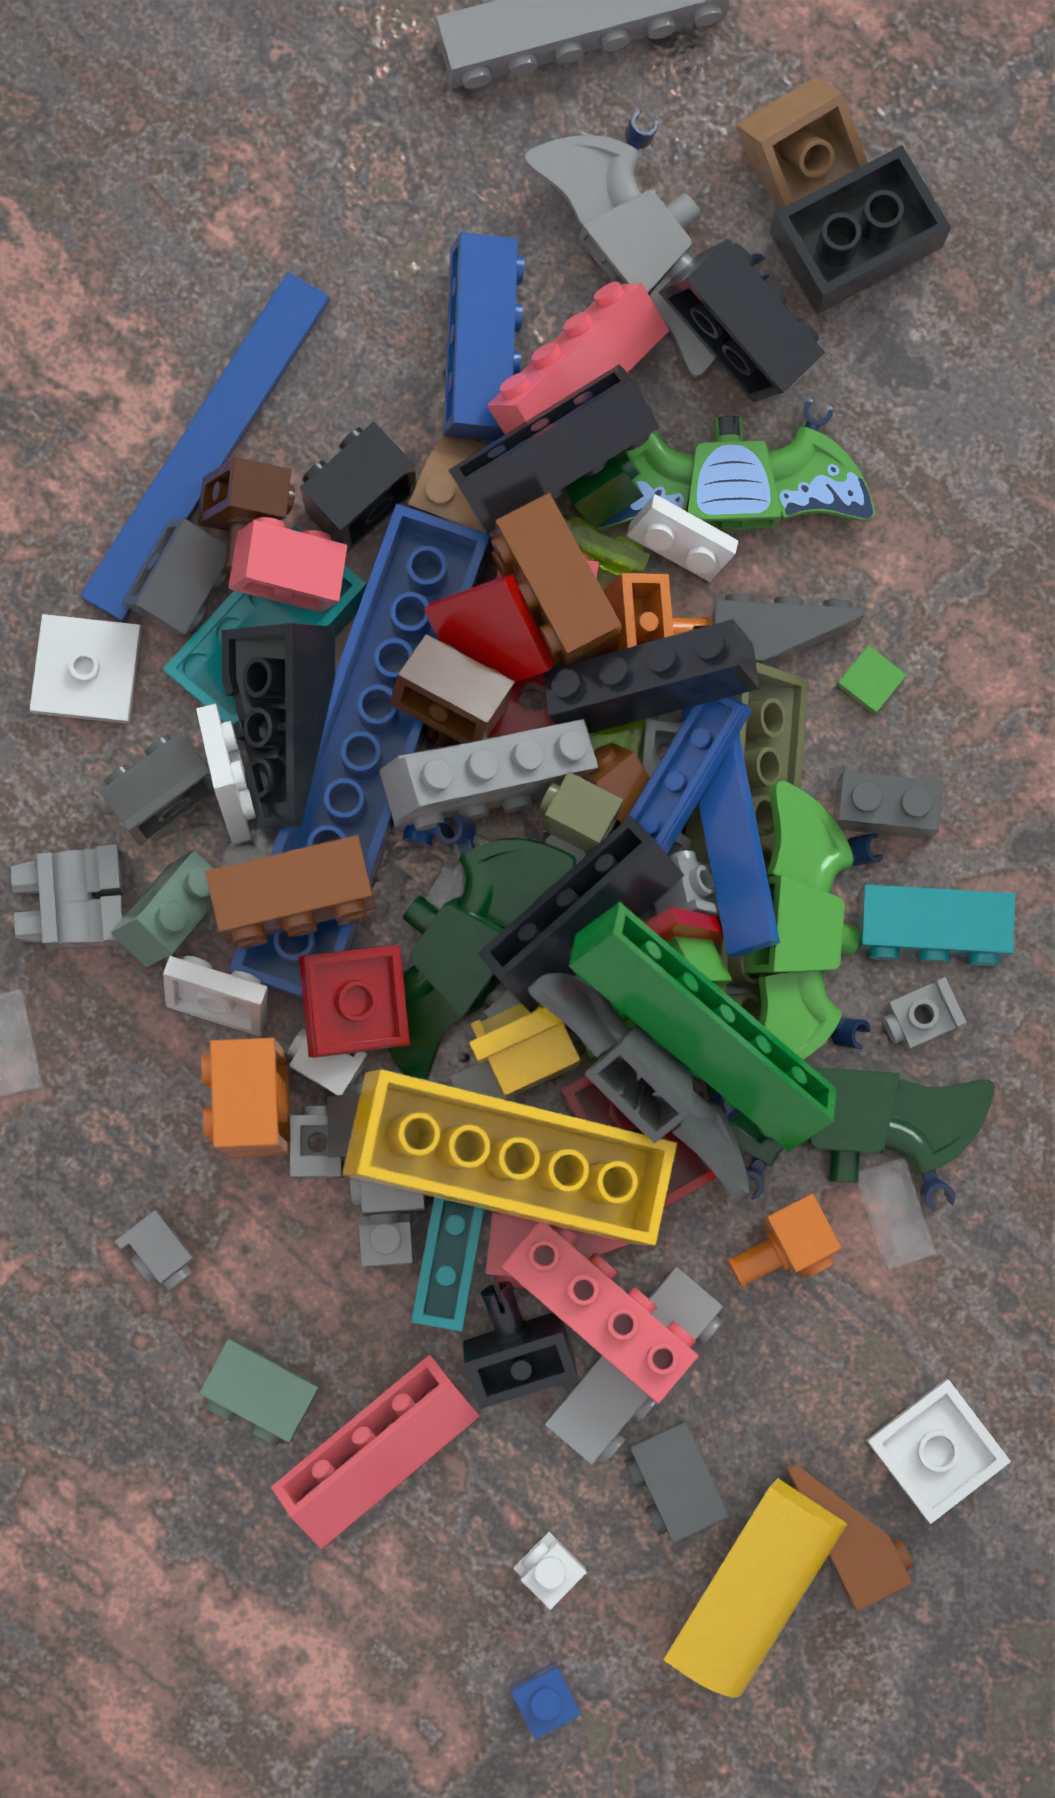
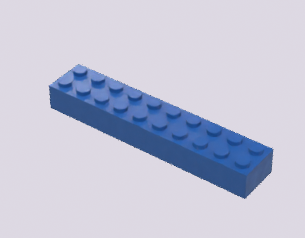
M396 503L335 673L334 685L302 827L280 828L270 856L358 835L370 885L372 886L394 824L379 770L398 756L419 752L425 736V723L389 704L398 673L426 634L439 641L424 608L433 601L478 586L490 552L489 534ZM336 919L316 923L317 931L297 937H288L287 931L266 935L268 942L245 949H238L237 947L229 972L232 974L234 971H241L251 974L261 981V985L267 986L268 990L303 1001L299 956L349 950L359 922L338 925Z

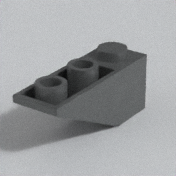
M734 593L725 595V600H716L713 609L712 625L734 619L753 643L756 662L771 666L858 627L865 615V608L852 607L853 603L844 599H828L823 601V606L804 605L802 598L792 596L774 598V603L754 602V596Z

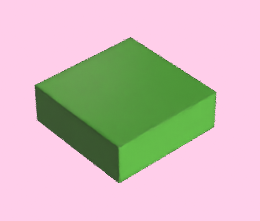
M868 645L836 686L875 716L907 675Z

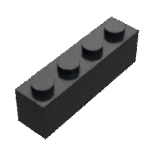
M618 364L448 471L486 533L489 534L495 530V520L548 493L551 494L553 500L562 494L565 486L580 477H589L598 473L606 466L607 460L620 452L634 450L642 446L649 439L650 434L660 427L633 378Z
M734 619L555 667L544 672L548 716L557 725L584 719L588 734L759 689L754 645Z
M630 816L477 954L505 987L532 1013L541 1004L529 993L528 988L530 985L547 974L562 973L575 975L574 970L569 967L575 936L578 932L618 902L623 904L635 916L639 917L685 875L652 836Z

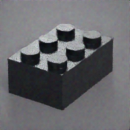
M903 145L775 212L770 234L815 312L819 314L943 248L951 226Z
M726 239L699 253L658 293L752 402H756L784 393L825 352L817 343L819 337L815 330L802 319L797 320L785 306L787 300L782 291L772 282H765L754 270V260L747 250L737 243L732 244L729 239Z

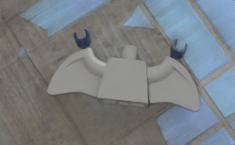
M641 110L635 111L625 129L626 143L603 136L582 135L556 139L527 151L524 157L526 166L552 185L568 201L579 226L582 227L578 239L612 282L643 284L667 325L687 372L694 378L700 377L715 358L658 292L693 260L688 255L693 243L684 229L701 217V213L694 200L686 193L680 195L667 206L663 204L652 190L641 194L634 177L635 168L641 157L638 150L650 145L659 127L658 120L656 119L651 130L643 131L636 125ZM761 254L751 255L755 265L765 259ZM764 275L761 278L766 281L770 275Z

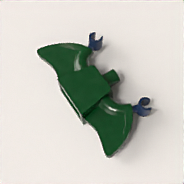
M453 814L454 820L458 824L456 836L448 824H437L436 832L438 838L444 843L457 845L462 853L458 859L464 869L466 882L462 895L447 901L440 910L423 896H419L403 915V920L422 934V937L409 955L413 966L403 972L410 1045L387 1048L405 1076L422 1080L428 1079L439 1046L448 1030L462 1017L480 1009L488 995L500 981L477 953L577 864L575 856L547 843L524 838H503L475 847L472 842L476 835L475 823L470 818L462 815Z
M812 1067L837 1089L834 1122L801 1144H807L808 1151L830 1152L829 1182L859 1183L860 1154L880 1155L884 1149L905 1156L911 1163L915 1175L922 1176L924 1183L920 1188V1198L928 1208L935 1211L934 1205L931 1202V1194L938 1188H943L947 1201L951 1205L954 1204L955 1192L946 1182L938 1178L935 1169L944 1166L960 1155L979 1132L994 1095L995 1086L992 1081L982 1079L953 1086L928 1087L900 1079V1073ZM705 1082L708 1099H710L718 1092ZM740 1113L729 1123L740 1150L753 1158L750 1166H745L747 1176L756 1178L759 1183L751 1199L755 1200L763 1193L765 1185L763 1172L766 1166L772 1167L784 1148L774 1139L762 1134L754 1122L743 1113Z

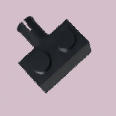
M509 1281L498 1282L502 1303L499 1302L493 1284L481 1291V1297L485 1302L494 1331L463 1341L464 1364L480 1409L578 1378L575 1355L564 1322L553 1312L523 1321L513 1292V1285Z

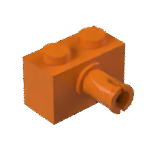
M621 573L603 591L622 625L618 648L611 652L712 625L709 617H672L669 574Z
M812 1193L760 1219L759 1221L766 1233L767 1240L733 1258H728L727 1262L738 1284L743 1288L747 1286L746 1284L780 1267L787 1274L799 1271L802 1278L810 1277L835 1264L831 1254L841 1250L842 1247Z

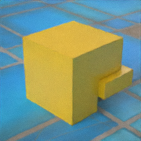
M521 1003L484 1021L479 1019L471 1023V1029L476 1037L475 1040L469 1042L472 1053L478 1065L487 1061L504 1100H508L575 1069L580 1063V1058L564 1026L566 1024L542 1005L530 1013Z

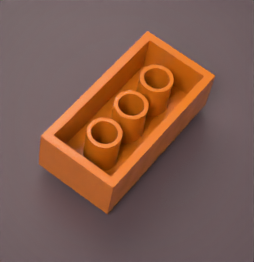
M275 1038L210 1041L211 1054H202L201 1057L203 1086L207 1085L208 1089H212V1106L203 1107L204 1137L209 1138V1141H213L214 1148L231 1158L290 1156V1089L287 1053Z

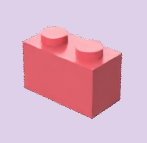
M257 518L237 532L228 589L322 613L339 602L347 545L332 541V537L322 531L306 530L298 532L285 528V523L278 519Z

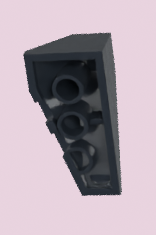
M287 623L221 630L222 682L226 696L234 697L239 721L234 723L233 726L237 740H244L250 762L245 770V775L258 827H302L335 680V627Z

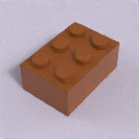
M548 493L495 520V538L491 540L495 550L491 552L493 560L502 577L510 574L513 575L533 619L536 620L539 626V631L555 664L559 663L560 666L607 654L618 648L622 625L551 494Z
M358 835L205 871L218 931L227 944L237 943L238 949L265 944L268 942L266 935L281 931H287L288 937L310 934L318 930L316 923L336 919L338 925L357 923L367 919L366 911L376 909Z

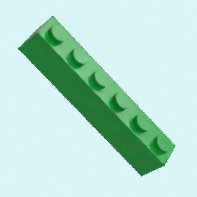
M618 902L576 934L569 967L574 970L577 977L583 983L593 986L612 1002V1005L620 1014L629 1017L644 1029L658 1046L666 1048L683 1062L692 1075L702 1078L715 1089L730 1107L738 1109L747 1116L766 1137L774 1139L789 1152L834 1122L837 1089L623 904Z

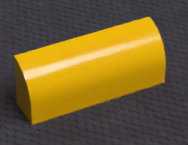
M777 1478L766 1491L663 1660L711 1691L728 1697L742 1696L848 1524Z

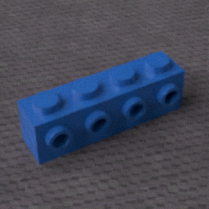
M460 232L450 248L443 436L496 441L505 435L487 405L501 392L499 390L501 384L509 377L520 373L521 352L520 350H514L515 332L518 333L520 331L523 318L522 303H516V285L520 286L522 284L525 262L523 256H518L517 238Z

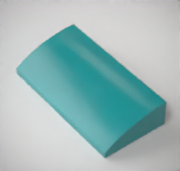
M295 524L291 528V530L303 532ZM344 566L339 602L322 613L233 591L166 664L163 671L202 707L216 704L221 722L231 721L233 726L234 723L239 721L234 697L226 696L222 682L221 630L296 623L335 627L336 637L357 614L367 584Z

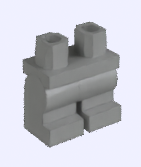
M117 844L97 846L96 849L70 850L53 854L52 852L38 853L37 861L11 866L13 894L39 893L40 911L14 913L15 938L17 941L43 943L47 949L123 946L111 934L112 930L125 916L124 901L121 895H124L121 852Z

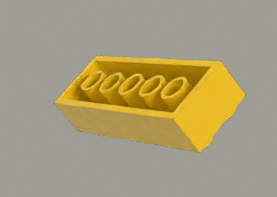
M380 1069L365 1072L342 1175L633 1245H656L677 1143L659 1139L654 1144L643 1134Z

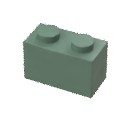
M195 850L168 864L112 930L111 934L146 968L172 955L213 906L205 871L213 868Z
M231 1338L224 1345L199 1394L209 1399L205 1406L206 1409L231 1422L236 1414L253 1423L250 1430L252 1434L277 1446L280 1439L288 1443L293 1440L321 1386Z

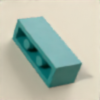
M864 885L859 891L858 929L860 932V944L857 950L869 951V958L875 960H899L900 953L919 954V961L925 963H949L950 955L969 957L970 965L998 966L999 958L1005 959L1013 954L1015 893Z
M434 1197L412 1323L463 1331L485 1209Z

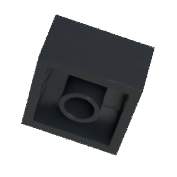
M372 422L365 430L357 427L351 431L340 443L339 448L341 451L328 463L320 460L314 464L303 476L302 481L304 484L300 487L306 514L323 532L332 537V541L346 544V554L393 513L396 503L402 505L411 497L417 484L415 464L375 422Z

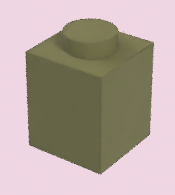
M568 772L561 786L554 782L551 784L541 802L539 809L545 812L542 829L590 853L608 837L620 815L623 799Z

